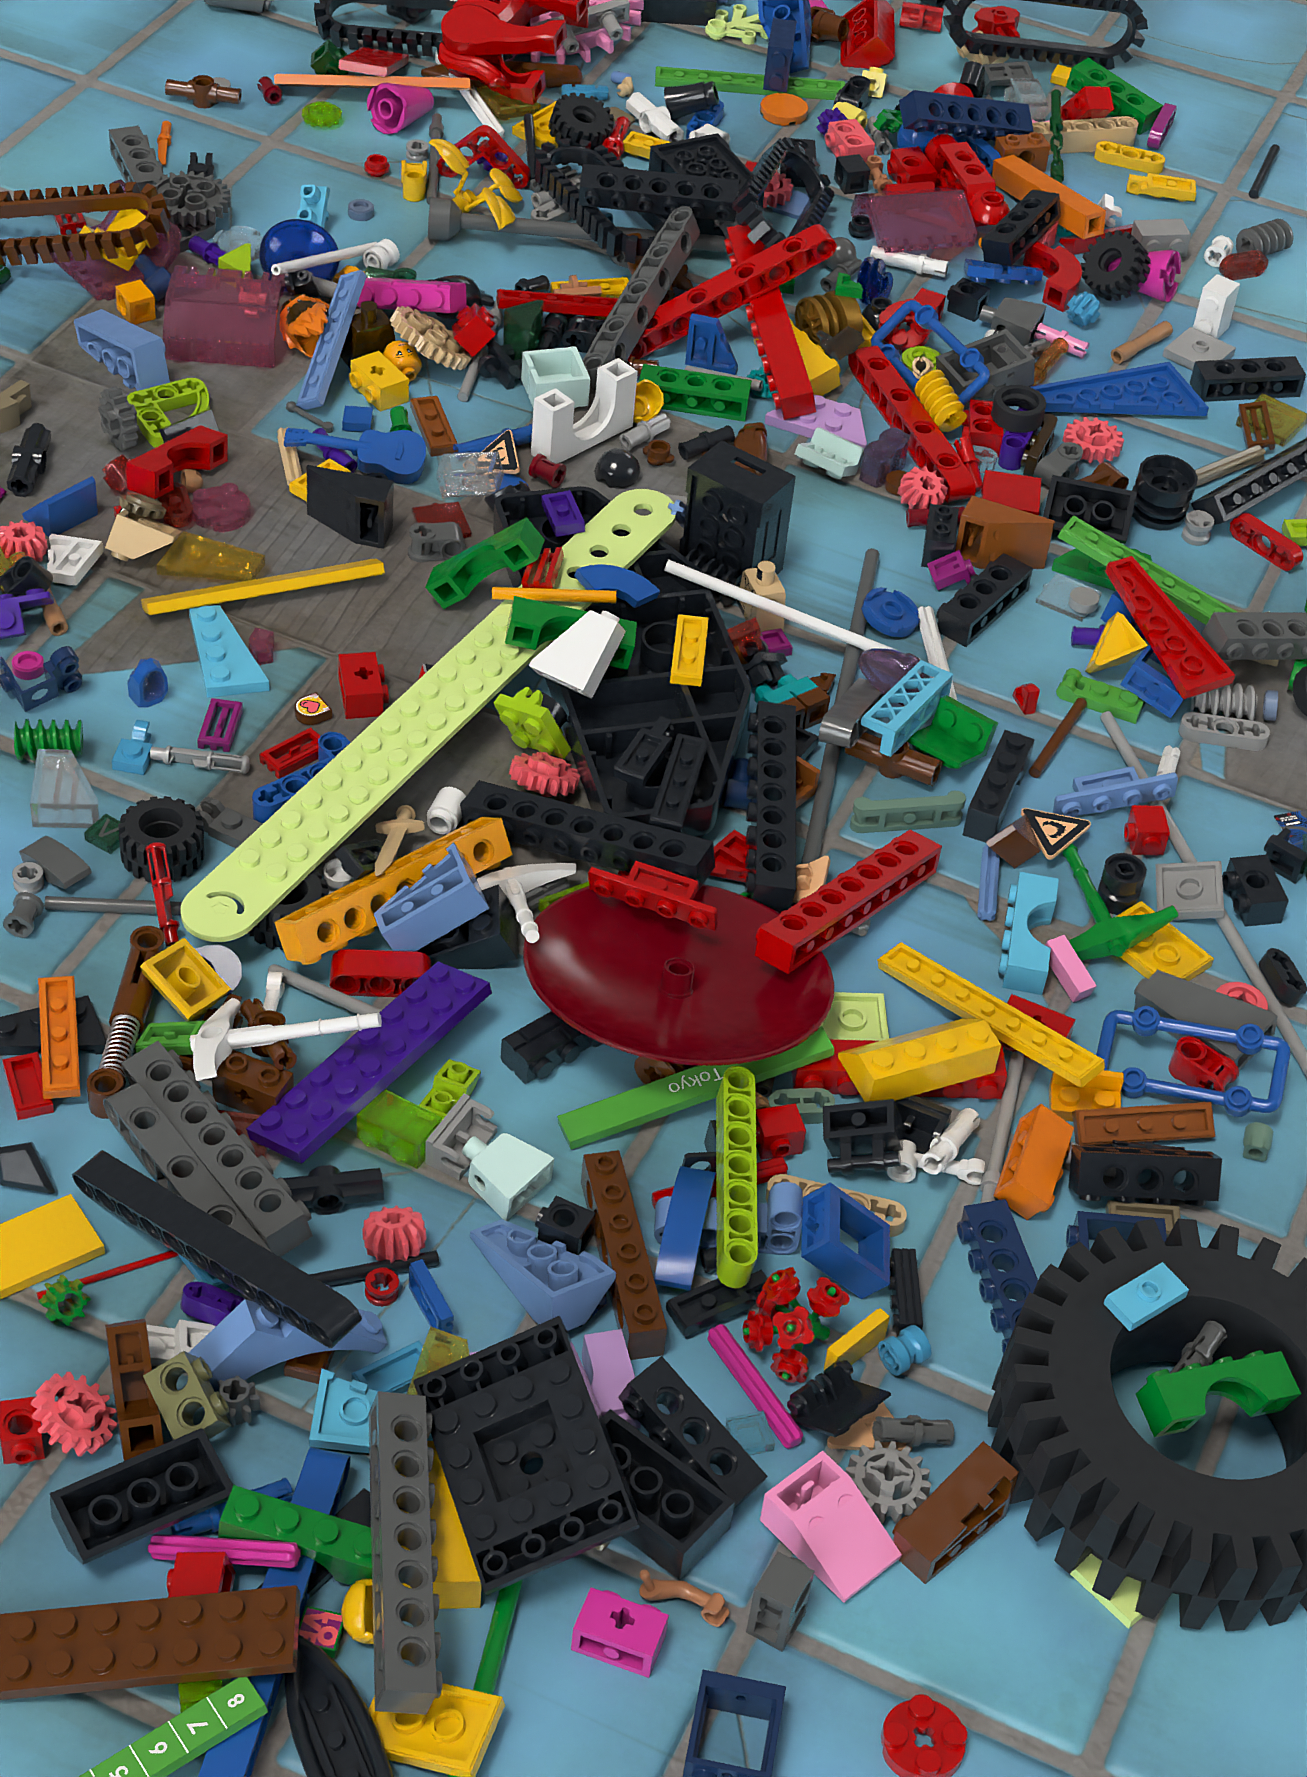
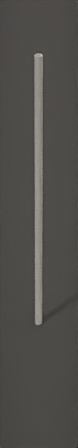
M1110 711L1102 713L1100 719L1127 766H1134L1139 779L1148 778ZM1155 800L1148 802L1150 806H1163L1170 830L1169 839L1182 862H1197L1163 801ZM1224 908V918L1215 919L1252 984L1266 997L1268 1003L1267 1010L1278 1016L1276 1026L1288 1043L1291 1052L1307 1078V1050Z

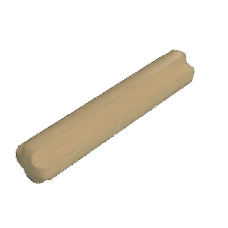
M281 427L277 431V439L289 486L290 482L302 476L296 447L284 446L287 428Z

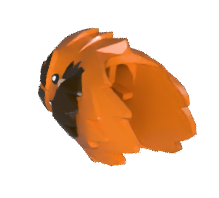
M296 294L282 304L279 326L283 335V341L287 342L290 349L296 348L304 355L312 358L319 336L323 333L324 323H328L327 313L330 306L326 302L318 298L305 296V294Z

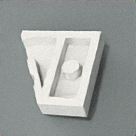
M51 534L49 536L51 548L48 550L49 563H47V570L53 575L52 582L76 586L104 552L102 541Z

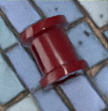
M539 453L533 458L528 473L535 479L541 478L547 481L550 487L557 488L563 482L567 470L564 464H556L549 461L546 456Z

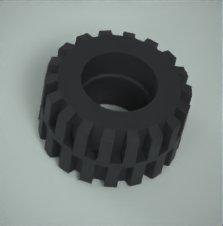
M156 796L150 797L148 801L140 800L136 802L137 806L128 807L126 814H122L120 824H118L120 856L122 863H124V868L128 872L133 871L134 877L138 879L144 877L145 881L152 883L145 848L154 842H161L166 845L170 876L174 882L181 880L182 876H190L193 874V869H198L201 866V860H204L205 856L203 821L200 812L195 811V807L192 804L185 805V800L179 798L173 800L171 797L164 796V798L157 799ZM161 851L165 877H168L163 851ZM150 853L154 880H156L152 853Z
M318 871L311 872L248 932L249 936H254V941L259 944L266 943L267 948L274 949L275 947H280V950H283L274 922L328 895V884L325 879H322V874Z

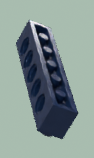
M913 90L899 100L903 128L911 129L915 132L928 131L934 132L936 135L946 133L953 134L955 137L972 136L973 139L990 138L992 141H996V137L1008 134L1025 135L1034 132L1029 104Z
M1006 1199L966 1205L963 1208L962 1219L957 1223V1233L961 1243H969L971 1248L968 1251V1262L971 1271H979L982 1278L979 1280V1291L984 1302L991 1301L993 1307L990 1311L992 1327L995 1332L1002 1331L1005 1338L1002 1340L1003 1355L1029 1292L1033 1293L1038 1282Z

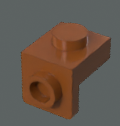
M796 756V808L815 795L820 776L818 768L799 756Z

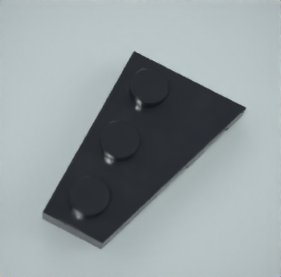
M88 995L76 998L78 1050H95V1054H103L106 1040ZM39 1007L0 1017V1056L41 1052Z

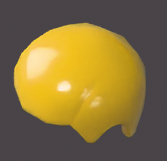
M647 379L636 383L633 422L638 424L642 420L648 421L657 416L664 405V394L660 387Z
M362 1579L352 1584L344 1597L341 1608L344 1629L354 1641L363 1644H374L372 1579Z

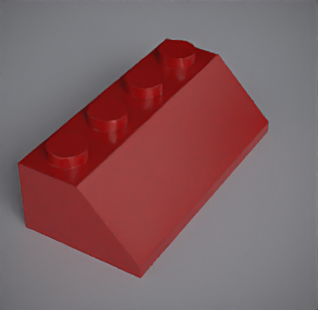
M863 0L841 16L848 19L850 25L847 38L841 42L840 63L844 67L879 68L893 60L895 57L894 9L886 0Z

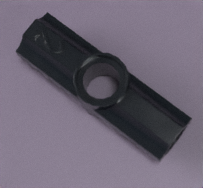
M33 423L31 427L26 428L20 446L15 445L13 448L12 468L7 479V489L12 491L15 496L26 497L28 493L33 491L38 475L45 472L46 452L51 441V431L46 429L43 424Z
M322 1165L312 1169L308 1176L283 1178L293 1195L291 1198L295 1202L301 1200L307 1209L312 1208L313 1211L321 1215L337 1213L345 1204L384 1200L383 1179L380 1168L340 1172L335 1166Z

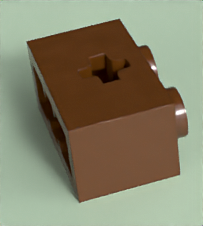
M234 1049L219 1065L217 1070L218 1077L212 1078L213 1098L216 1102L259 1118L273 1105L276 1106L281 1098L294 1087V1075L292 1072L284 1069L278 1070L272 1064Z

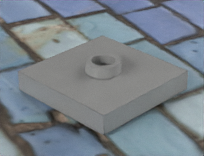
M1189 327L1164 348L1163 357L1193 371L1195 361L1230 359L1234 356L1236 347L1193 327Z
M1221 861L1155 864L1157 912L1173 905L1179 915L1174 920L1224 918Z

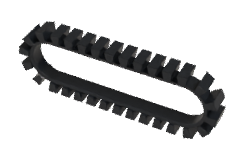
M319 0L320 3H314V15L320 36L326 39L331 35V41L336 47L341 48L344 38H347L349 49L358 50L359 40H363V47L374 49V41H377L378 50L389 51L388 42H390L395 53L403 54V44H407L408 54L418 55V45H422L423 56L433 57V47H437L438 54L439 45L441 42L443 43L442 33L347 25L334 20L332 14L337 8L348 3L449 11L453 9V5L458 0ZM531 19L527 23V27L531 26ZM502 54L504 61L513 58V54Z
M947 0L945 6L951 15L943 16L944 25L954 43L960 49L965 45L971 54H979L980 50L983 55L992 56L994 52L997 57L1006 58L1007 52L1008 56L1013 59H1019V56H1021L1023 60L1032 61L1034 57L1038 62H1046L1047 58L1050 63L1059 64L1060 59L1063 65L1071 66L1072 62L1077 65L1090 58L1098 64L1100 62L1106 69L1115 68L1114 56L1119 55L1124 63L1132 59L1133 56L1127 48L1131 43L1141 48L1145 38L1138 30L1148 29L1147 19L1142 14L1143 10L1135 0H1023L1125 14L1128 24L1123 37L1115 44L1104 48L967 31L963 27V16L968 6L975 0H959V2L958 0Z
M786 137L782 140L779 138L763 153L732 202V208L738 212L735 218L739 225H748L752 230L746 236L753 244L760 240L765 245L763 250L786 239L782 232L778 233L772 227L773 224L769 219L764 218L761 213L763 210L758 205V200L781 163H784L786 168H791L797 174L796 177L799 181L804 182L806 185L805 190L810 194V199L788 237L794 236L810 226L819 224L834 197V191L828 187L831 184L828 176L824 174L819 175L816 171L820 166L814 158L810 161L804 158L805 149L798 143L793 146L790 138Z
M569 138L558 139V148L549 141L541 144V150L536 149L534 156L533 175H535L536 182L539 185L542 184V188L546 192L549 191V195L553 199L556 198L555 201L560 206L562 205L566 213L569 212V216L576 220V223L583 227V230L590 234V237L595 242L597 241V245L601 249L606 248V254L614 258L621 254V251L625 252L624 262L635 264L636 256H644L655 237L643 239L634 235L628 236L619 230L597 207L579 206V189L556 165L577 163L578 166L591 164L619 168L628 167H624V163L619 159L617 160L613 153H608V148L603 145L594 148V151L590 150L591 141L581 139L580 147L570 146ZM637 212L657 233L662 229L670 216Z

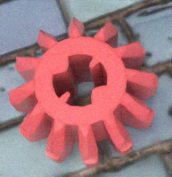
M926 466L921 468V470L914 467L910 472L904 474L900 480L901 483L897 494L902 496L901 504H908L909 509H928L930 504L942 505L948 489L943 485L945 478L937 477L936 470L929 472Z
M23 520L19 523L10 521L9 526L0 527V561L7 562L8 566H13L24 556H29L36 562L43 561V556L47 554L46 549H48L43 527L36 526L35 522L24 523Z
M396 1205L394 1208L382 1207L380 1212H370L369 1218L364 1220V1227L362 1228L367 1255L375 1256L377 1261L385 1259L390 1260L391 1263L395 1260L407 1261L408 1256L416 1257L419 1255L420 1250L425 1247L427 1239L422 1214L413 1212L412 1207L402 1209Z

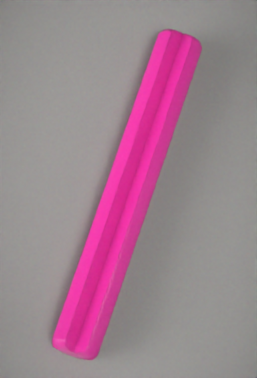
M723 1324L712 1327L708 1331V1341L783 1446L791 1449L802 1442L803 1432L733 1335Z
M155 1534L151 1537L150 1544L148 1545V1552L151 1553V1557L161 1560H175L177 1552H226L231 1564L294 1568L298 1565L299 1558L301 1557V1550L295 1542Z

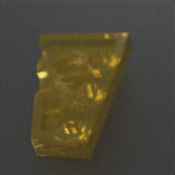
M183 531L158 562L156 570L157 575L248 581L254 580L265 566V555Z

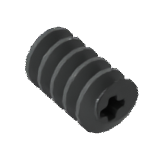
M1278 218L1243 229L1236 238L1237 253L1243 260L1250 261L1283 249H1288L1293 244L1292 229L1286 221Z

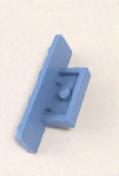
M1134 766L1076 777L1073 778L1072 785L1075 792L1056 796L1053 813L1077 817L1095 812L1102 813L1125 806L1131 807L1132 805L1155 800H1166L1175 796L1178 776L1174 772L1139 779Z

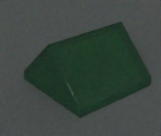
M535 300L505 308L503 345L510 344L515 352L514 360L522 359V353L525 351H535L540 341L543 323V300Z

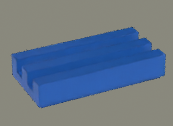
M423 1259L410 1263L409 1289L436 1339L440 1343L453 1339V1333L451 1332L453 1330V1323L451 1321L454 1320V1315Z

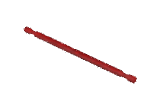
M171 1250L79 1280L84 1285L177 1257L179 1254ZM47 1290L36 1292L38 1300L43 1298V1295H46Z

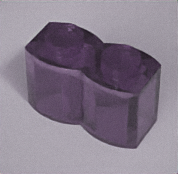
M893 427L883 431L879 436V440L869 443L863 451L859 480L875 488L885 485L886 475L891 471L902 470L905 467L910 435Z

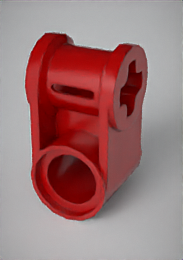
M1191 1036L1182 1037L1178 1040L1168 1065L1170 1074L1188 1086L1210 1089L1209 1087L1213 1084V1089L1211 1090L1222 1092L1225 1091V1086L1228 1083L1234 1082L1239 1076L1238 1066L1232 1059L1218 1053L1200 1039Z

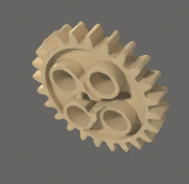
M401 306L397 307L391 316L390 321L392 322L391 326L395 328L394 331L401 334L400 337L407 340L408 345L416 347L418 352L428 359L435 360L437 364L441 362L447 368L450 366L454 370L459 369L461 371L466 368L472 359V356L453 338V331L447 330L444 324L433 317H429L426 313L421 314L417 309L413 311L408 306L406 308Z

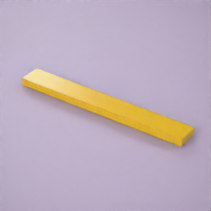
M375 558L141 599L142 608L147 614L155 615L382 575L385 571L383 562Z
M902 942L877 959L878 968L962 1018L986 1020L997 1039L1080 1088L1105 1069L1104 1059Z

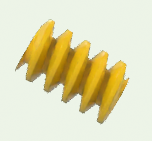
M932 370L923 375L916 383L915 395L941 432H950L962 425L967 418V414L963 412L964 405L959 401V397L954 393L952 386H949V381L947 378H944L945 374L942 370Z

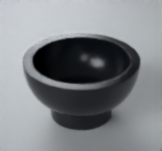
M876 297L872 299L871 303L861 313L874 331L879 329V315L892 304L891 300L887 298Z

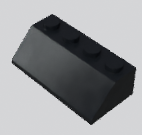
M200 1428L49 1493L51 1518L67 1550L84 1565L228 1501L233 1484L203 1428Z

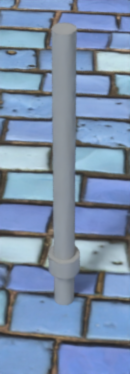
M495 301L493 308L489 310L495 317L493 319L496 323L495 329L500 326L503 319V309H498L497 301ZM487 345L471 360L457 395L458 399L462 402H466L469 398L479 373L477 369L480 362L479 359L486 355Z
M1014 1051L1011 1054L988 1168L983 1173L980 1189L982 1197L980 1203L996 1201V1197L993 1195L1002 1172L1025 1055L1019 1051Z

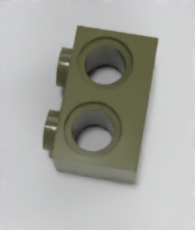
M183 1351L143 1375L173 1440L200 1428H203L208 1439H211L231 1427L226 1416L229 1412L228 1404L220 1392L214 1391L209 1381L213 1377L212 1372L202 1357L198 1358ZM187 1372V1384L182 1390L178 1391L177 1380L183 1373ZM204 1407V1419L195 1426L193 1416L199 1408Z

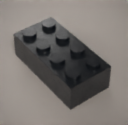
M610 1409L603 1416L635 1501L640 1528L626 1533L622 1537L680 1581L730 1529L735 1501Z

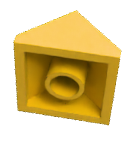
M185 937L148 959L140 966L143 975L185 1021H196L231 990Z

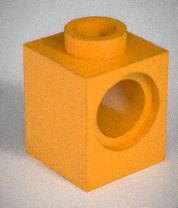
M141 279L115 286L117 310L126 321L136 325L156 319L155 296Z

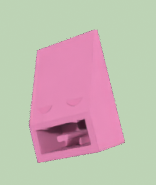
M821 1451L764 1495L760 1521L798 1559L804 1562L808 1568L814 1570V1574L843 1603L902 1556L852 1478L824 1451Z

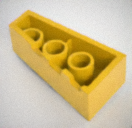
M427 1441V1446L433 1448L434 1453L433 1465L429 1473V1483H434L435 1498L433 1506L430 1508V1519L436 1520V1537L433 1545H431L432 1556H437L438 1571L436 1580L433 1582V1593L439 1595V1609L480 1608L482 1585L434 1442ZM402 1583L405 1587L411 1588L409 1585Z

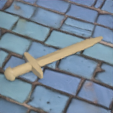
M402 805L397 809L396 820L384 821L375 825L377 833L388 834L375 862V876H381L392 864L405 834L425 829L423 821L414 820L415 810L409 805Z

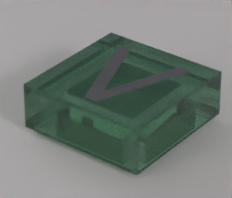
M108 814L103 815L84 832L85 841L112 854L120 847L118 829L120 821Z

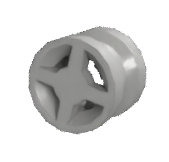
M1200 510L1189 512L1185 520L1186 526L1182 531L1183 540L1195 546L1207 544L1211 536L1210 530L1214 525L1213 516Z

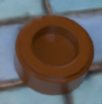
M901 470L889 472L885 480L886 490L893 495L900 496L897 494L901 483L900 480L907 472Z

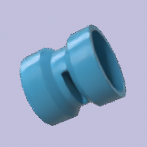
M910 1325L902 1329L898 1337L889 1336L878 1344V1353L882 1363L891 1374L896 1376L909 1370L912 1363L920 1364L928 1360L932 1354L926 1335L916 1325Z

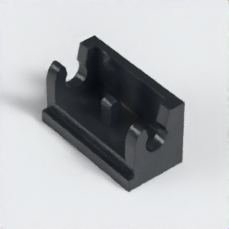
M915 1095L896 1100L895 1103L902 1117L903 1140L913 1142L916 1145V1153L925 1154L929 1151L932 1140L937 1135L941 1136L948 1128L952 1110Z

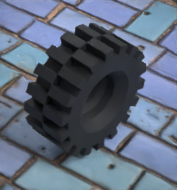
M570 93L569 97L565 94L556 101L548 129L551 130V137H556L555 142L557 144L558 139L569 138L570 146L580 147L582 139L591 141L590 150L594 151V148L602 145L603 141L610 136L614 126V116L610 114L611 110L609 107H603L604 103L601 100L596 102L595 97L590 96V98H587L584 93H580L579 96H576V93Z
M1115 230L1114 235L1109 231L1105 233L1106 238L1102 239L1100 236L1096 238L1097 244L1094 246L1090 244L1088 246L1089 254L1084 253L1082 257L1086 262L1081 263L1082 270L1084 271L1082 272L1084 282L1099 297H1104L1108 301H1111L1112 298L1115 301L1121 300V295L1128 298L1131 296L1130 291L1132 290L1137 292L1140 289L1137 285L1140 282L1144 284L1147 280L1144 274H1149L1150 268L1147 264H1151V260L1147 256L1149 253L1133 235L1126 231L1122 233L1120 230ZM1122 257L1119 266L1107 272L1110 263Z

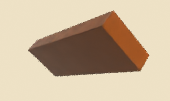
M438 396L410 399V408L430 457L458 452V450H453V445L457 444V441Z

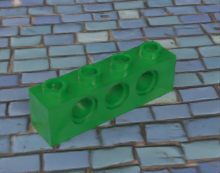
M1090 58L1072 67L1066 84V88L1075 94L1085 86L1110 87L1114 110L1108 115L1111 117L1128 116L1136 119L1139 123L1137 128V134L1139 135L1152 128L1163 107L1162 104Z
M643 364L639 382L647 379L660 387L664 394L662 409L745 422L752 380Z

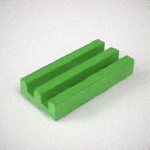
M206 1021L149 1023L134 1049L138 1053L154 1042L159 1041L167 1052L173 1049L177 1055H193L189 1038L191 1035L198 1034L199 1029Z

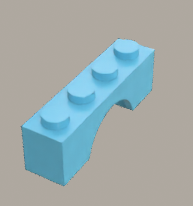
M1020 872L1017 885L1010 884L1007 903L1013 904V907H1007L1004 926L1010 927V930H1004L1001 949L1007 950V954L1001 953L998 973L1004 974L1002 988L1039 995L1043 994L1048 975L1051 948L1037 941L1029 930L1037 926L1051 924L1057 899L1058 878Z

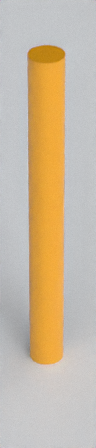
M492 587V599L513 600L514 596L536 601L616 603V591Z

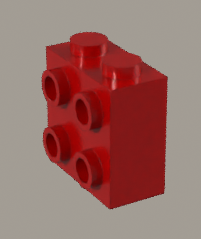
M985 470L980 498L1039 515L1042 478Z

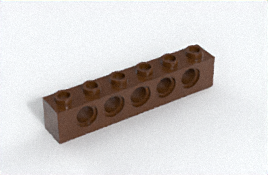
M620 1151L584 1154L581 1185L587 1209L596 1213L594 1236L600 1260L616 1272V1279L608 1291L618 1330L622 1329L630 1360L664 1356L667 1326Z

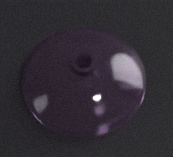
M873 648L865 650L861 654L858 664L867 680L885 695L920 659L913 654L903 653L894 649ZM920 674L921 679L932 678L927 674ZM918 688L905 689L907 693L919 692Z

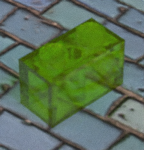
M385 1089L357 1114V1138L367 1146L375 1147L391 1155L396 1161L406 1163L418 1169L425 1161L426 1140L442 1121V1117Z

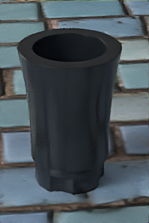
M713 81L664 88L665 104L672 121L698 111L710 109L711 106L719 105L718 90Z

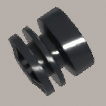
M1166 454L1147 457L1140 464L1135 485L1132 488V491L1137 492L1132 517L1140 524L1156 530H1171L1179 527L1185 520L1190 500L1197 486L1198 476L1195 470L1178 457Z

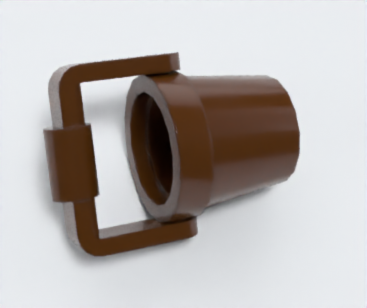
M817 6L811 7V22L813 20L811 42H843L847 38L850 26L848 19L835 15V12L831 9Z

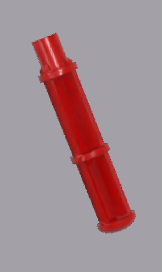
M154 842L147 845L145 850L147 852L159 929L165 935L166 946H171L179 941L177 930L180 924L178 921L173 920L169 899L174 896L166 845L161 842ZM161 851H163L168 877H165ZM150 853H152L156 880H154Z

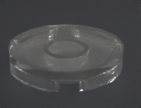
M247 226L230 227V231L226 232L222 229L213 238V242L218 244L220 249L227 253L245 243H251V262L261 258L266 249L265 237H261L260 232Z

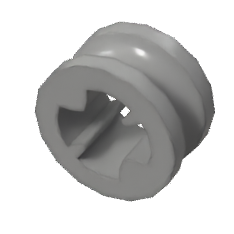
M419 139L407 142L406 158L408 160L423 162L428 159L427 151L429 150V144Z
M25 862L13 869V886L18 893L28 892L37 894L44 888L43 870L40 865L33 862Z

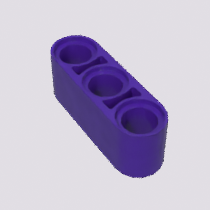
M1018 407L1017 409L1019 411H1029L1022 407ZM1039 428L1027 433H1016L1006 430L1002 438L998 458L999 466L1010 471L1020 469L1022 467L1021 460L1026 449L1029 450L1031 439L1034 434L1038 435Z

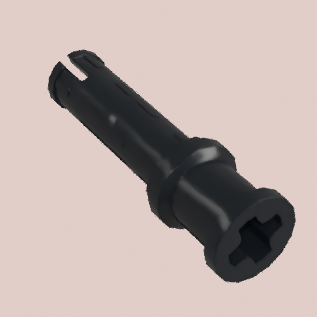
M549 313L546 316L545 326L539 331L540 341L535 350L554 349V347L561 343L562 333L568 328V319L562 313Z

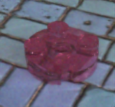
M234 483L198 489L193 493L191 503L192 519L202 528L206 524L213 526V531L216 532L233 531L242 527L245 524V519L250 517V500L246 494L238 490V486Z

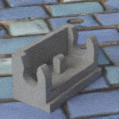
M464 1093L427 1138L425 1164L460 1180L469 1169L471 1160L462 1154L463 1147L473 1136H476L485 1144L491 1141L497 1133V1126L490 1121L484 1120L480 1115L491 1119L494 1112L487 1106L470 1099V1096Z

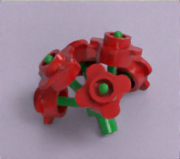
M789 1267L772 1273L762 1287L763 1290L756 1300L759 1313L755 1314L754 1310L748 1312V1320H745L743 1323V1338L748 1343L750 1349L755 1348L756 1352H762L763 1346L771 1345L773 1335L779 1334L777 1342L782 1349L779 1353L773 1354L772 1360L774 1363L770 1366L771 1370L786 1382L794 1383L797 1381L804 1383L807 1379L804 1373H807L809 1369L807 1366L809 1361L801 1353L804 1344H810L815 1338L822 1341L826 1340L830 1335V1329L828 1326L821 1324L819 1317L838 1316L840 1307L847 1305L850 1298L845 1291H842L830 1279L820 1277L816 1282L817 1286L810 1288L807 1292L809 1305L813 1310L812 1314L809 1313L795 1298L801 1290L800 1280L794 1277L795 1269ZM789 1305H791L794 1309L793 1312L788 1309Z

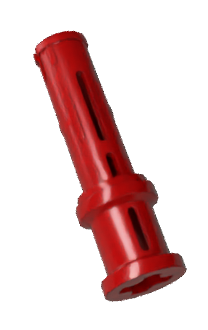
M620 116L616 119L617 121H615L610 136L602 144L608 148V153H613L617 157V160H620V156L623 154V140L631 125L630 120L625 116Z

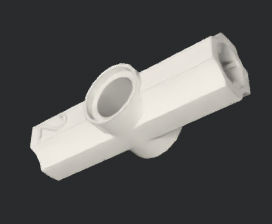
M640 92L633 93L626 101V109L639 119V125L644 133L653 132L660 139L669 142L680 141L684 138V131L671 120L670 113L665 106L656 107Z

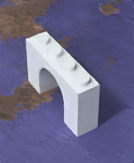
M619 358L598 367L594 401L585 416L575 424H573L575 402L556 388L534 398L531 455L535 457L541 453L547 457V460L558 464L633 427L638 371Z

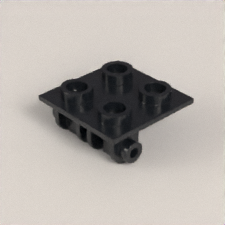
M847 1360L842 1362L835 1361L823 1373L816 1375L815 1380H809L807 1384L790 1395V1400L787 1402V1407L791 1411L789 1414L796 1424L832 1437H837L846 1433L851 1425L863 1416L874 1412L879 1404L891 1396V1393L852 1380L851 1374L854 1371L852 1365Z

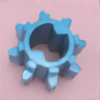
M1086 291L1079 293L1078 296L1074 295L1067 304L1070 307L1066 312L1068 313L1067 316L1075 325L1077 324L1080 327H1084V325L1086 326L1090 322L1094 323L1100 316L1098 312L1101 307L1099 305L1100 301L1093 294H1089Z

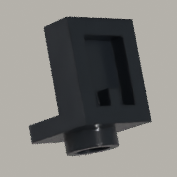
M1285 827L1277 836L1274 834L1270 836L1264 846V851L1267 852L1266 854L1275 873L1296 884L1303 876L1307 864V853L1288 842L1291 830Z

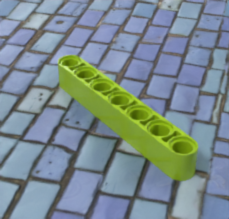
M731 1066L725 1070L716 1098L717 1276L721 1283L731 1288H741L749 1282L758 1256L755 1077L750 1070L742 1066Z

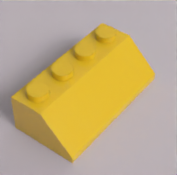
M962 1018L838 1053V1058L864 1102L888 1099L896 1101L994 1073L1001 1044L986 1020Z

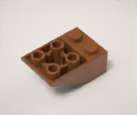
M972 495L961 515L954 552L960 550L963 560L970 559L972 566L979 569H985L990 561H995L1003 553L1025 563L1033 569H1044L1055 521Z

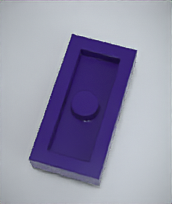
M570 490L541 495L542 506L556 537L585 532L584 519Z

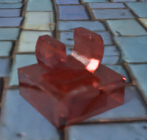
M756 617L727 629L734 647L738 646L744 657L748 656L745 649L748 642H755L759 651L763 649L760 636L763 634Z

